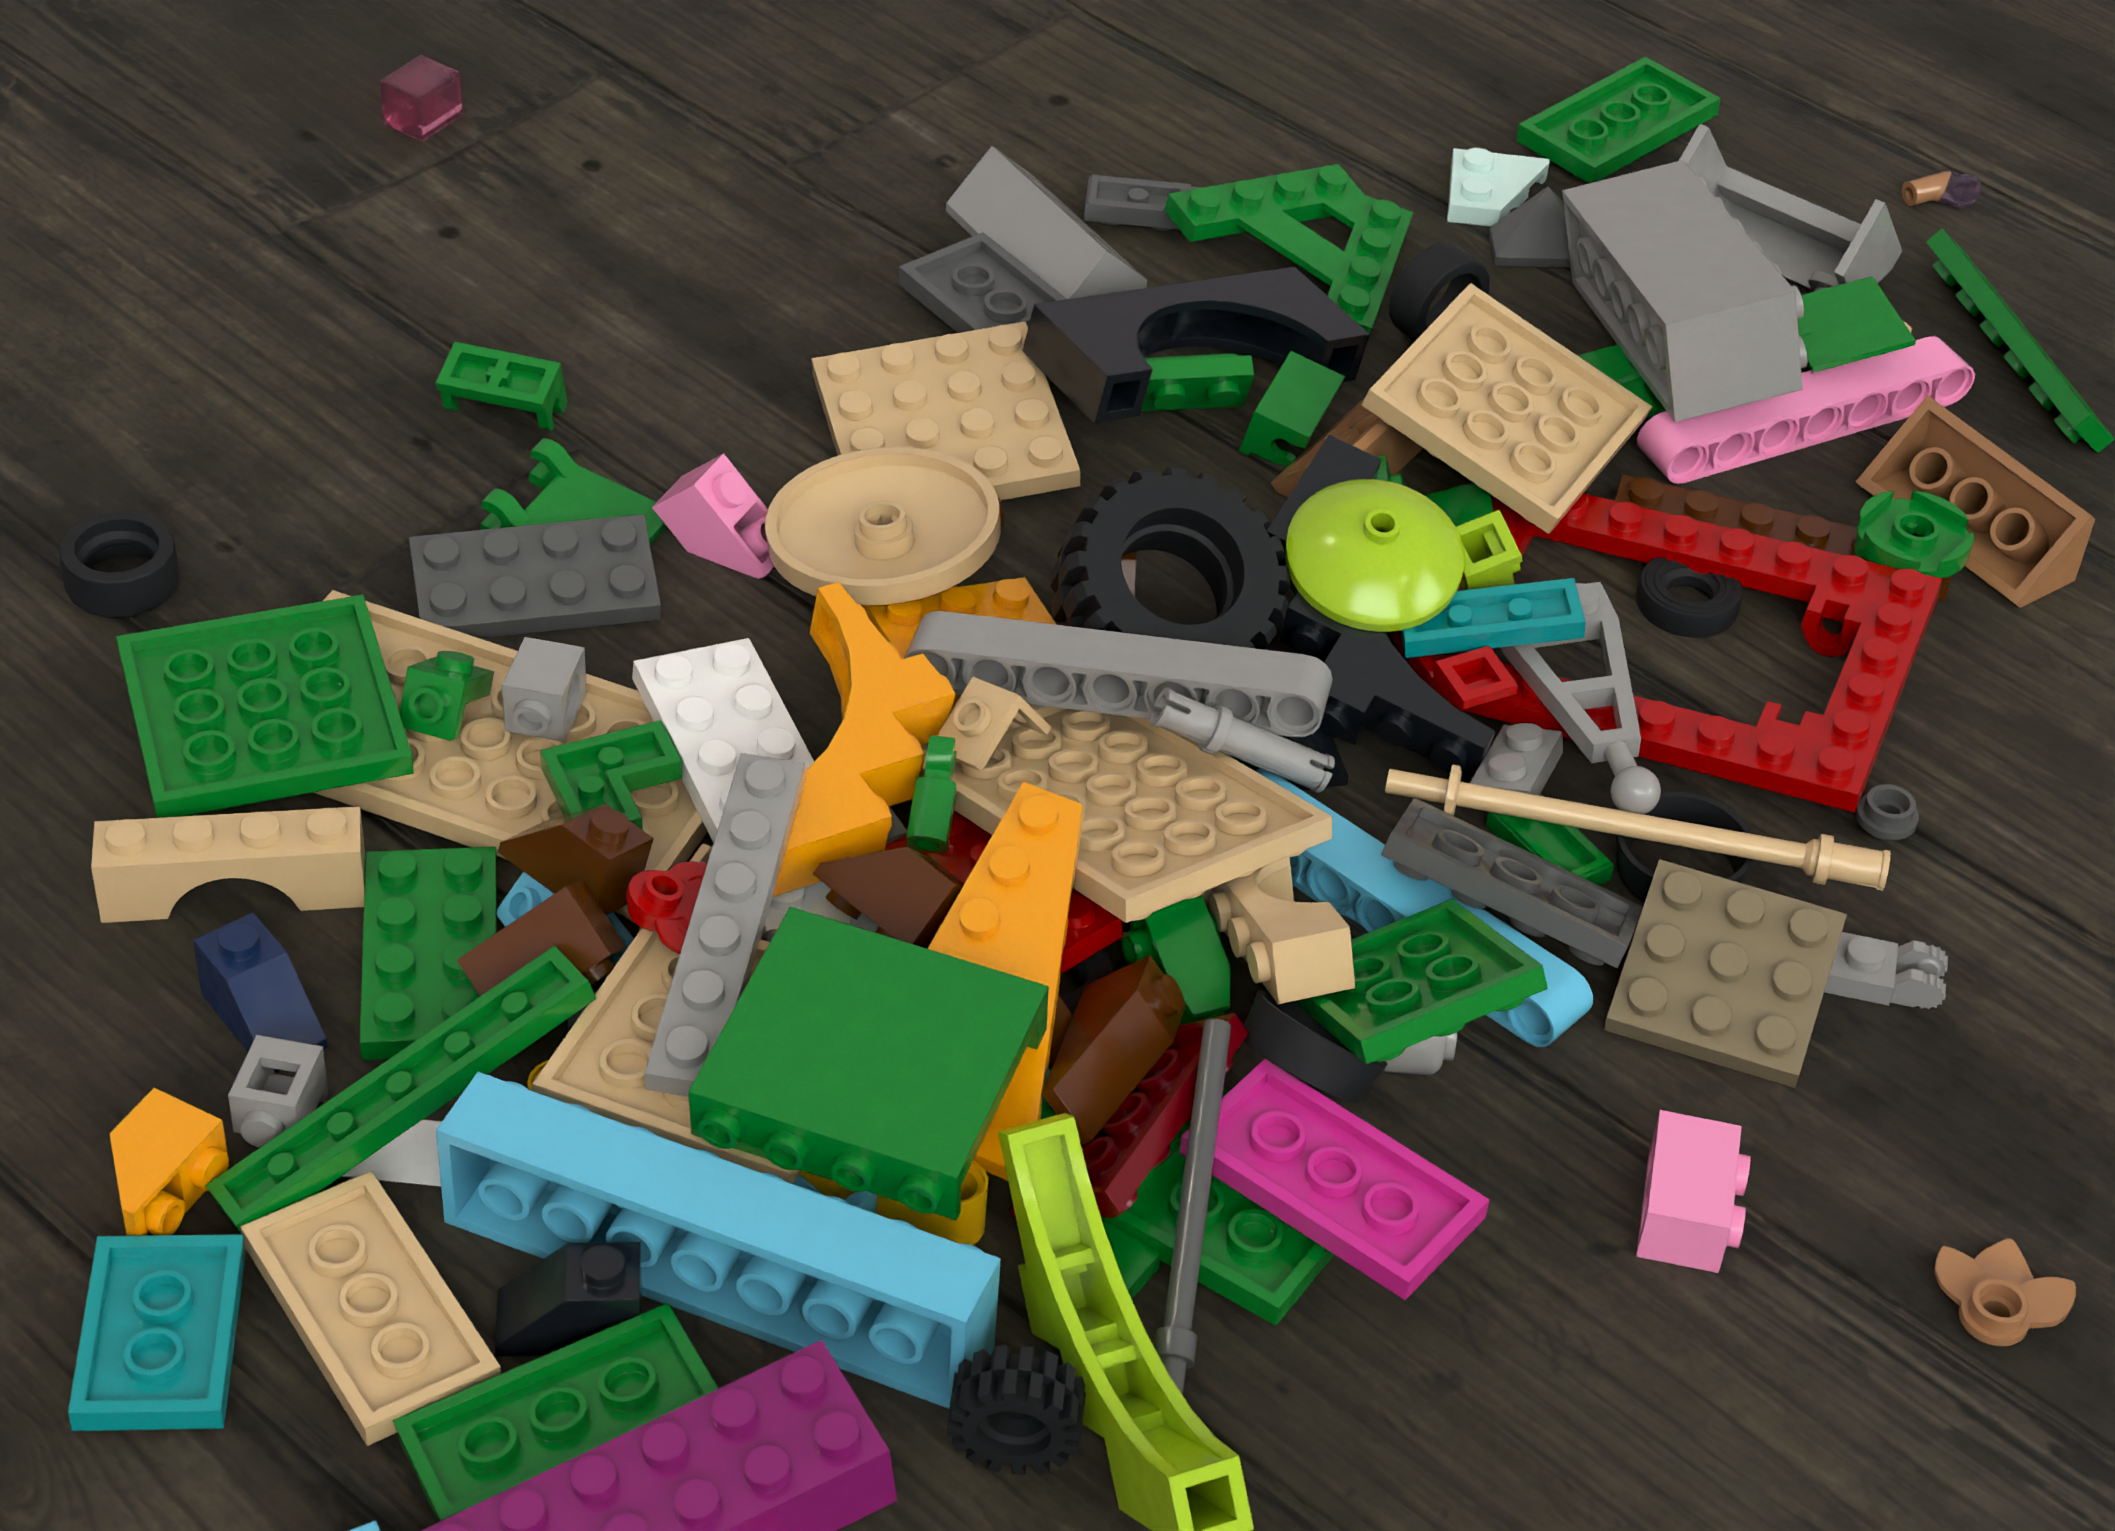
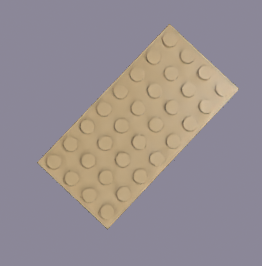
M332 590L323 601L350 597V595ZM366 601L399 712L407 667L436 657L439 651H454L470 655L475 659L474 666L494 671L490 695L465 705L461 732L457 739L448 741L404 728L412 753L414 774L313 793L353 807L360 806L362 810L469 847H496V856L506 859L498 853L500 842L544 821L564 816L541 769L540 750L651 723L653 720L639 691L586 674L587 694L565 742L507 732L504 725L502 684L518 651ZM682 779L630 792L642 816L643 831L654 838L645 871H669L676 864L687 862L708 831Z

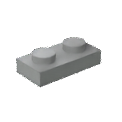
M1531 723L1503 725L1470 783L1539 796L1563 753L1562 731L1542 729L1538 725Z

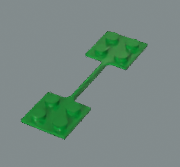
M1872 276L1801 295L1804 305V316L1797 319L1798 334L1805 344L1807 365L1812 373L1911 347L1916 343L1915 338ZM1619 344L1577 355L1651 405L1652 408L1646 418L1658 414L1656 406L1645 389L1647 384L1630 364Z

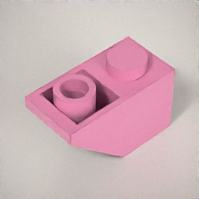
M724 453L681 476L652 507L688 553L757 579L766 576L774 567L768 552L765 519L768 509Z

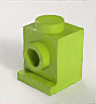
M1497 510L1456 526L1461 537L1465 555L1464 571L1460 582L1461 590L1515 585L1513 573L1521 571L1520 563L1523 560L1501 511Z

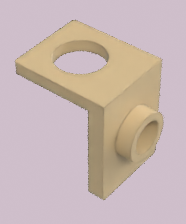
M972 677L937 736L955 738L954 751H957L956 761L982 771L1011 722L1047 735L1052 727L1018 694Z

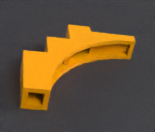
M839 582L818 588L810 635L830 665L841 697L842 723L828 748L805 771L806 780L772 897L821 882V880L813 875V872L820 863L885 851L888 833L892 827V815L889 806L913 799L916 778L919 777L924 764V752L921 745L929 742L930 735L937 736L954 706L955 692L949 680L944 675L939 674L923 653L901 659L896 647L891 642L886 641L869 620L865 609L852 599Z

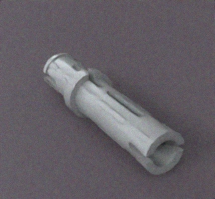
M1168 687L1160 692L1154 703L1153 708L1161 710V713H1151V725L1162 727L1198 742V748L1203 752L1213 755V753L1220 751L1305 786L1315 793L1322 792L1331 779L1332 773L1323 771V768H1334L1335 759L1332 755L1320 753L1236 718L1229 707L1221 704L1210 707L1178 694Z

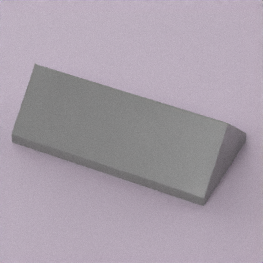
M993 146L990 147L946 203V212L972 237L984 232L1066 299L1147 287V279L1032 174Z

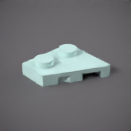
M1453 148L1447 222L1493 226L1507 216L1510 210L1519 207L1528 198L1529 188L1535 182L1543 184L1546 181L1549 159L1491 153L1482 148H1471L1468 150Z

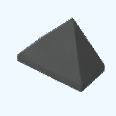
M1548 186L1489 229L1488 236L1495 266L1571 268L1564 202Z

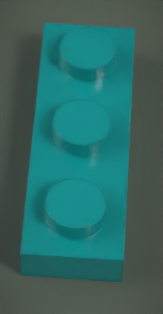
M1575 578L1457 591L1452 601L1437 616L1421 625L1401 630L1399 633L1405 658L1472 651L1486 646L1500 648L1585 638L1586 621Z

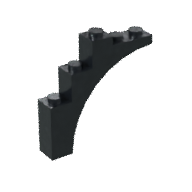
M1328 435L1268 528L1267 533L1270 538L1278 536L1285 550V542L1291 520L1296 511L1309 497L1339 482L1356 479H1376L1381 459L1332 435ZM1285 556L1279 563V566H1286ZM1298 591L1288 606L1280 642L1292 647L1298 654L1318 658L1331 670L1333 681L1321 725L1318 729L1327 736L1339 737L1356 745L1366 728L1377 733L1384 741L1391 745L1403 746L1433 761L1435 765L1446 772H1451L1452 764L1459 765L1462 776L1472 780L1490 749L1495 731L1455 708L1423 681L1393 646L1386 632L1365 631L1338 623L1316 610Z

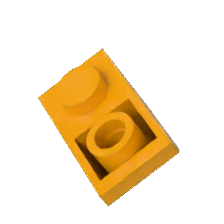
M153 1088L110 1133L127 1236L172 1235L179 1227L184 1214L205 1191H209L206 1185L227 1171L229 1167V1156L222 1119L156 1088Z

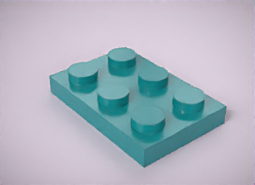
M243 1234L97 1236L68 1409L72 1431L224 1428L246 1258Z

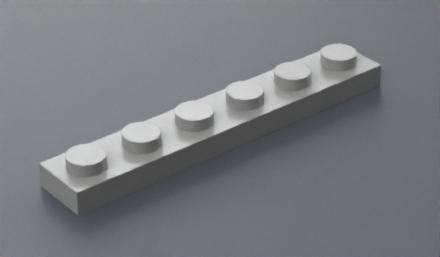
M740 753L644 1073L647 1090L688 1096L691 1085L748 984L806 780L805 763Z

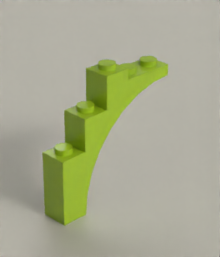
M1063 1113L998 1131L1025 1263L1018 1265L1031 1332L1038 1338L1058 1348L1061 1352L1063 1364L1069 1362L1076 1368L1075 1377L1082 1376L1086 1395L1082 1425L1105 1439L1119 1509L1151 1531L1254 1530L1239 1455L1217 1439L1190 1408L1166 1371L1143 1327L1125 1286L1102 1223L1088 1176L1074 1116Z

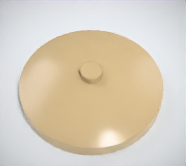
M881 447L832 457L795 476L773 498L766 514L765 530L771 561L783 578L793 586L816 596L819 587L839 582L852 599L860 605H887L913 601L937 594L959 584L974 574L990 558L999 542L1001 518L998 496L993 485L978 469L967 462L948 454L922 448Z

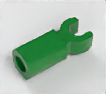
M930 735L924 777L916 778L906 835L909 848L929 853H943L948 850L957 795L956 783L952 782L957 751H954L955 738Z

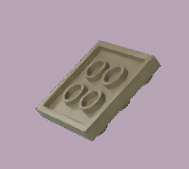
M1659 859L1606 1017L1604 1030L1796 1088L1847 914Z

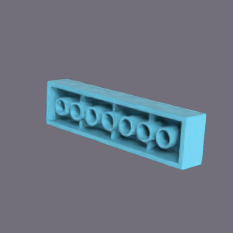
M477 1072L436 1129L444 1222L542 1259H545L567 1243L640 1242L642 1296L664 1304L668 1303L677 1309L794 1352L822 1340L840 1369L948 1409L950 1408L955 1372L958 1373L959 1364L964 1359L972 1362L974 1352L985 1349L991 1356L994 1350L1001 1258L984 1253L973 1245L953 1242L917 1229L906 1221L886 1218L853 1206L839 1197L816 1193L788 1183L777 1175L760 1173L721 1159L710 1151L693 1149L657 1136L643 1127H632L595 1114L581 1105L567 1104L531 1091L517 1082L503 1081L481 1072Z

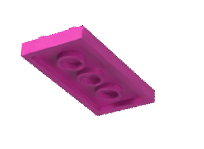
M1264 1059L1222 1098L1212 1175L1404 1300L1486 1218L1490 1199L1267 1059ZM1189 1129L1181 1137L1180 1154L1185 1158Z

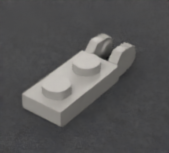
M1842 932L1824 993L1887 1006L1890 1003L1909 1007L1919 1006L1921 1009L1937 1008V1005H1942V1000H1945L1946 984L1939 977H1944V972H1947L1948 956L1945 955V951H1942L1940 947H1934L1933 944L1928 946L1924 942L1911 941L1898 947V943Z

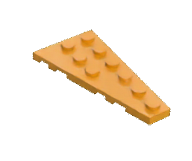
M1024 781L928 949L1049 986L1047 1030L1037 1050L1029 1047L1026 1048L973 1159L986 1172L1007 1181L1008 1177L998 1131L1037 1121L1041 1118L1042 1092L1046 1070L1048 1069L1060 985V969L1063 948L1066 943L1068 913L1083 824V804Z

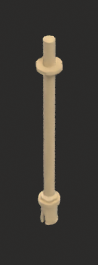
M1452 764L1449 779L1389 769L1385 793L1445 804L1444 812L1452 816L1455 814L1456 806L1798 867L1802 868L1807 876H1812V883L1825 885L1827 879L1873 887L1876 890L1883 891L1888 876L1890 851L1835 843L1834 836L1820 834L1819 839H1812L1805 844L1461 782L1462 771L1459 765Z

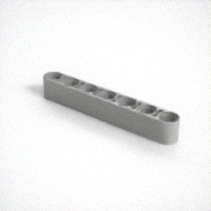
M933 611L923 616L918 623L904 657L905 659L923 653L939 674L944 675L949 680L955 695L961 696L971 678L976 677L1016 693L1028 704L1150 719L1151 713H1161V710L1155 709L1153 706L1160 692L1168 687L1178 694L1210 707L1217 706V704L1229 707L1233 711L1234 717L1277 735L1289 737H1305L1313 734L1320 727L1333 681L1331 670L1324 662L1316 657L1305 654L947 611Z

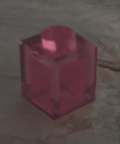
M419 55L380 81L384 124L422 142L463 115L460 72L423 55Z

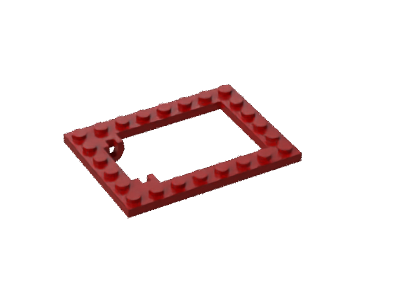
M1585 493L1581 495L1561 521L1548 534L1492 496L1494 512L1497 510L1501 511L1522 557L1533 536L1644 563H1649L1657 557L1666 558V560H1674L1680 564L1687 565L1688 569L1697 573L1709 574L1711 572L1718 575L1722 574L1725 577L1739 580L1743 587L1809 602L1801 624V629L1809 646L1815 652L1827 657L1841 656L1850 649L1824 715L1805 711L1800 725L1780 721L1782 705L1767 701L1757 726L1732 721L1725 717L1712 716L1673 706L1666 702L1653 701L1633 695L1641 735L1638 757L1856 812L1939 598L1942 578L1921 574L1913 569H1896L1887 565L1866 561L1858 556L1836 554L1807 547L1799 542L1777 540L1752 534L1744 529H1731L1698 521L1685 515H1672L1643 508L1634 503L1613 501ZM1823 618L1843 622L1842 633L1833 634L1828 632L1823 626ZM1502 662L1518 685L1517 694L1461 710L1511 724L1531 723L1538 725L1542 729L1562 731L1563 737L1571 739L1512 664ZM1557 676L1561 682L1574 681ZM1612 706L1584 710L1601 731L1617 729Z

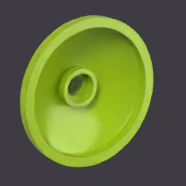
M1348 480L1330 485L1316 492L1296 511L1289 525L1285 542L1286 566L1290 571L1293 584L1303 598L1328 618L1343 625L1365 631H1401L1431 620L1441 613L1452 601L1459 588L1464 571L1465 555L1461 537L1447 514L1423 494L1409 487L1385 480Z

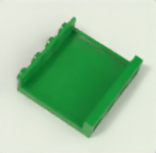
M790 906L688 1091L691 1135L701 1137L709 1144L718 1148H734L768 1159L776 1166L786 1170L799 1169L833 1180L850 1191H867L901 1202L909 1209L918 1213H935L957 1220L960 1214L961 1185L1026 1048L1029 1047L1037 1050L1047 1030L1049 986Z

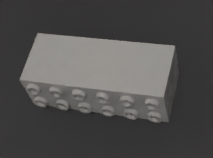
M1684 160L1562 190L1572 283L1617 345H1620L1626 357L1674 422L1802 390L1801 368L1807 366V352L1803 339L1798 334L1797 319L1804 316V305L1799 289L1795 285L1791 286L1785 280L1776 262L1771 263L1767 259L1757 240L1752 241L1744 232L1740 220L1731 217L1726 211L1722 199L1714 197L1708 190L1702 176L1697 177Z

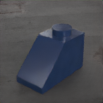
M254 913L248 914L193 940L201 995L247 1052H249L256 1035L322 1046L323 1050L327 1048L325 1034L287 952Z

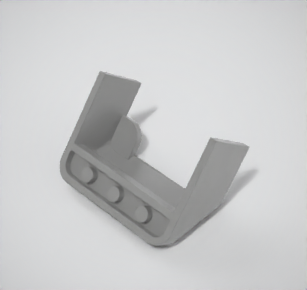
M1699 124L1679 161L1684 160L1697 177L1702 176L1708 190L1714 197L1722 199L1726 211L1733 219L1738 218L1744 232L1752 241L1757 240L1767 259L1771 263L1776 262L1785 280L1811 292L1870 276L1878 284L1893 269L1902 253V248L1886 203L1875 199L1862 224L1847 219L1727 167L1710 128L1705 125Z

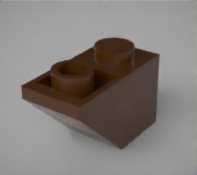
M909 847L820 863L813 872L814 876L831 888L825 898L840 911L855 920H858L863 913L879 926L875 933L927 949L965 884L931 857Z

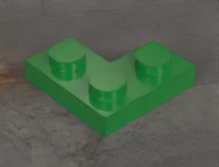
M661 720L540 750L541 769L563 815L607 804L615 811L624 814L630 822L642 829V816L630 792L682 779V760Z

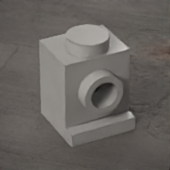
M256 1035L228 1094L233 1132L241 1133L248 1143L260 1148L316 1110L318 1103L324 1102L328 1095L323 1047ZM274 1069L296 1072L295 1077L275 1074Z

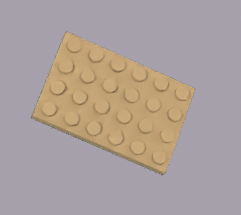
M1031 704L1030 706L1052 727L1047 735L1011 722L982 771L956 761L952 782L956 783L957 789L954 810L991 835L995 832L1023 781L1083 804V824L1074 886L1072 888L1125 923L1145 919L1154 911L1184 899L1196 898L1208 889L1235 878L1247 877L1259 868L1286 857L1298 856L1306 849L1332 839V816L1227 754L1220 751L1213 753V755L1199 750L1198 742L1162 727H1155L1151 725L1150 719ZM928 743L921 745L924 752V764L919 777H924Z

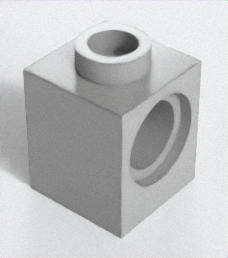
M524 637L502 684L505 731L562 742L566 741L587 694L585 647Z

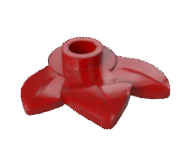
M681 862L669 871L646 870L639 872L632 877L626 890L627 909L631 919L640 927L648 931L657 932L661 942L679 955L707 867L705 862Z

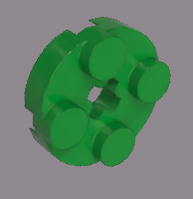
M1888 491L1871 497L1863 505L1856 526V540L1854 544L1856 556L1866 561L1887 565L1896 569H1913L1921 574L1937 578L1952 576L1966 565L1974 542V533L1969 534L1966 529L1969 519L1953 503L1934 494L1913 491L1911 499H1893L1895 491ZM1916 533V534H1918V535H1921L1922 537L1913 536V535Z

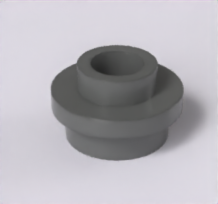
M1882 784L1870 789L1868 794L1860 799L1856 809V819L1859 825L1875 838L1881 840H1901L1915 832L1919 821V813L1914 797L1907 790L1896 785Z

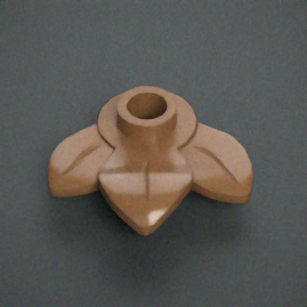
M2006 1238L1984 1249L1975 1259L1954 1248L1942 1246L1935 1262L1934 1274L1940 1288L1959 1305V1318L1964 1328L1976 1339L1994 1346L2014 1345L2024 1339L2029 1329L2058 1325L2065 1320L2071 1311L2076 1297V1284L2072 1280L2059 1277L2034 1279L2019 1247L2010 1238Z

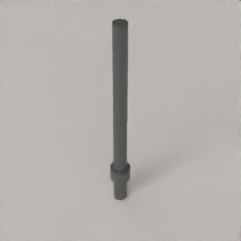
M1221 1019L1206 1020L1203 1026L1163 1327L1155 1330L1153 1346L1166 1371L1182 1395L1186 1370L1192 1368L1195 1363L1198 1336L1191 1330L1231 1032L1230 1023Z

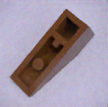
M1151 955L1085 985L1043 1089L1042 1095L1057 1115L1066 1113L1074 1116L1081 1146L1092 1141L1174 1042L1186 1008L1184 997L1177 982L1170 975L1163 974Z

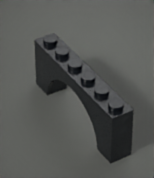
M1296 267L1034 304L1022 352L1095 424L1140 416L1153 370L1144 357L1162 350L1180 347L1223 348L1258 356L1281 366L1290 351H1293L1345 376L1343 381L1345 382L1356 379L1370 334Z

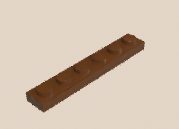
M1622 474L1615 501L1630 502L1643 508L1672 515H1685L1698 521L1731 529H1744L1752 534L1777 540L1799 542L1807 547L1836 554L1856 556L1854 553L1856 527L1828 521L1819 516H1805L1774 509L1761 503H1747L1716 496L1703 490L1694 491L1667 485L1650 478H1636ZM1951 576L1942 578L1938 600L1945 601Z

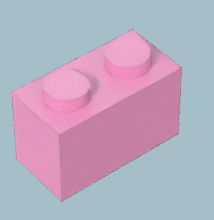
M1660 1110L1648 1155L1636 1257L1719 1273L1726 1246L1739 1247L1745 1221L1746 1208L1734 1205L1735 1195L1744 1196L1751 1160L1750 1156L1739 1154L1742 1126Z

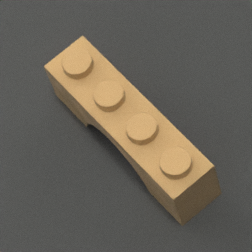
M360 806L94 822L91 869L101 923L168 919L174 905L185 893L201 884L228 878L250 879L269 884L290 897L300 911L364 907L366 856Z
M1290 857L1259 868L1247 877L1235 878L1203 892L1202 896L1207 909L1214 915L1219 932H1225L1228 936L1234 955L1237 958L1243 956L1248 963L1253 981L1255 983L1262 982L1278 1004L1355 988L1350 926L1330 902H1294Z

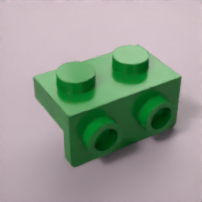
M1231 353L1144 358L1153 370L1141 412L1244 406L1254 377L1252 356H1238Z

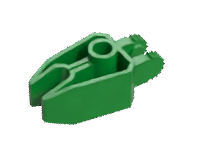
M1202 894L1196 898L1184 899L1154 911L1145 919L1131 921L1129 931L1123 932L1121 940L1125 960L1130 965L1151 955L1163 974L1170 975L1177 982L1186 1005L1180 1025L1225 1015L1224 1010H1228L1230 1007V964L1221 944V936L1216 919L1208 911Z

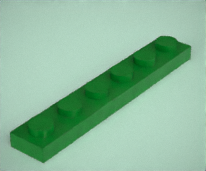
M1943 228L1928 239L1926 243L1938 257L1931 264L1951 288L1959 283L1962 289L1955 294L1956 297L1975 318L1980 313L1986 317L1979 326L1998 348L2002 347L2005 343L2008 345L2010 350L2003 356L2020 377L2025 379L2031 374L2035 379V382L2028 387L2029 390L2048 411L2056 406L2061 412L2053 420L2074 444L2083 438L2097 453L2113 442L2115 438L1967 253Z
M554 945L209 1182L206 1187L240 1234V1226L317 1194L462 1093L477 1072L488 1075L597 998L589 981Z

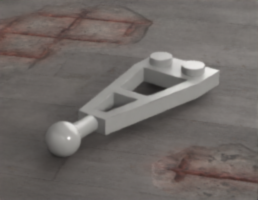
M1601 582L1578 583L1576 586L1586 621L1585 638L1500 648L1502 653L1591 763L1608 761L1615 776L1610 790L1615 806L1622 811L1647 814L1658 804L1661 796V786L1656 775L1647 768L1637 766L1633 758L1639 756L1641 735L1619 618ZM1600 639L1606 676L1561 682L1535 648ZM1612 706L1617 729L1601 731L1584 710Z

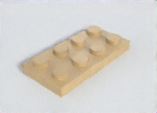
M372 1171L240 1226L241 1234L244 1235L247 1252L367 1446L395 1434L394 1419L501 1374L499 1363Z

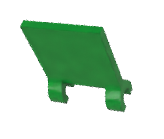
M543 438L531 450L530 458L540 462L529 473V481L544 489L524 510L512 495L504 490L494 488L482 501L481 506L482 509L491 513L480 524V530L644 514L651 545L667 528L652 508L656 501L577 465L561 445L547 438Z

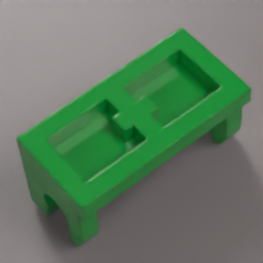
M454 342L436 380V388L440 391L443 407L446 410L458 412L459 401L457 397L535 412L539 428L548 431L554 430L552 412L563 414L567 405L561 363Z
M1290 351L1255 409L1239 452L1248 456L1250 453H1253L1272 463L1289 466L1295 461L1296 456L1289 451L1281 450L1276 445L1275 439H1283L1290 445L1306 448L1333 398L1341 388L1345 376Z

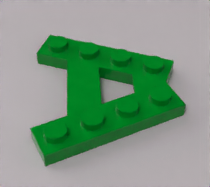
M1339 164L1169 193L1164 211L1189 242L1249 232L1331 286L1328 297L1369 334L1374 325L1413 215L1412 211L1400 208L1391 201L1378 200L1366 196ZM1331 216L1335 217L1352 228L1345 250H1341L1300 222Z

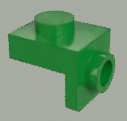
M439 651L436 657L408 666L399 712L404 728L448 741L457 739L461 732L465 705L490 695L494 671L474 666L475 659L472 656L454 651Z

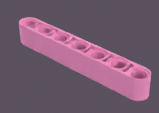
M1936 336L1916 340L1915 345L1815 373H1812L1811 370L1802 372V390L1679 422H1674L1667 411L1659 413L1649 419L1640 429L1637 437V446L1670 482L1675 484L1686 483L1908 418L1927 395L1943 407L1958 402L1971 389L1975 380V372L1971 366L1940 338Z

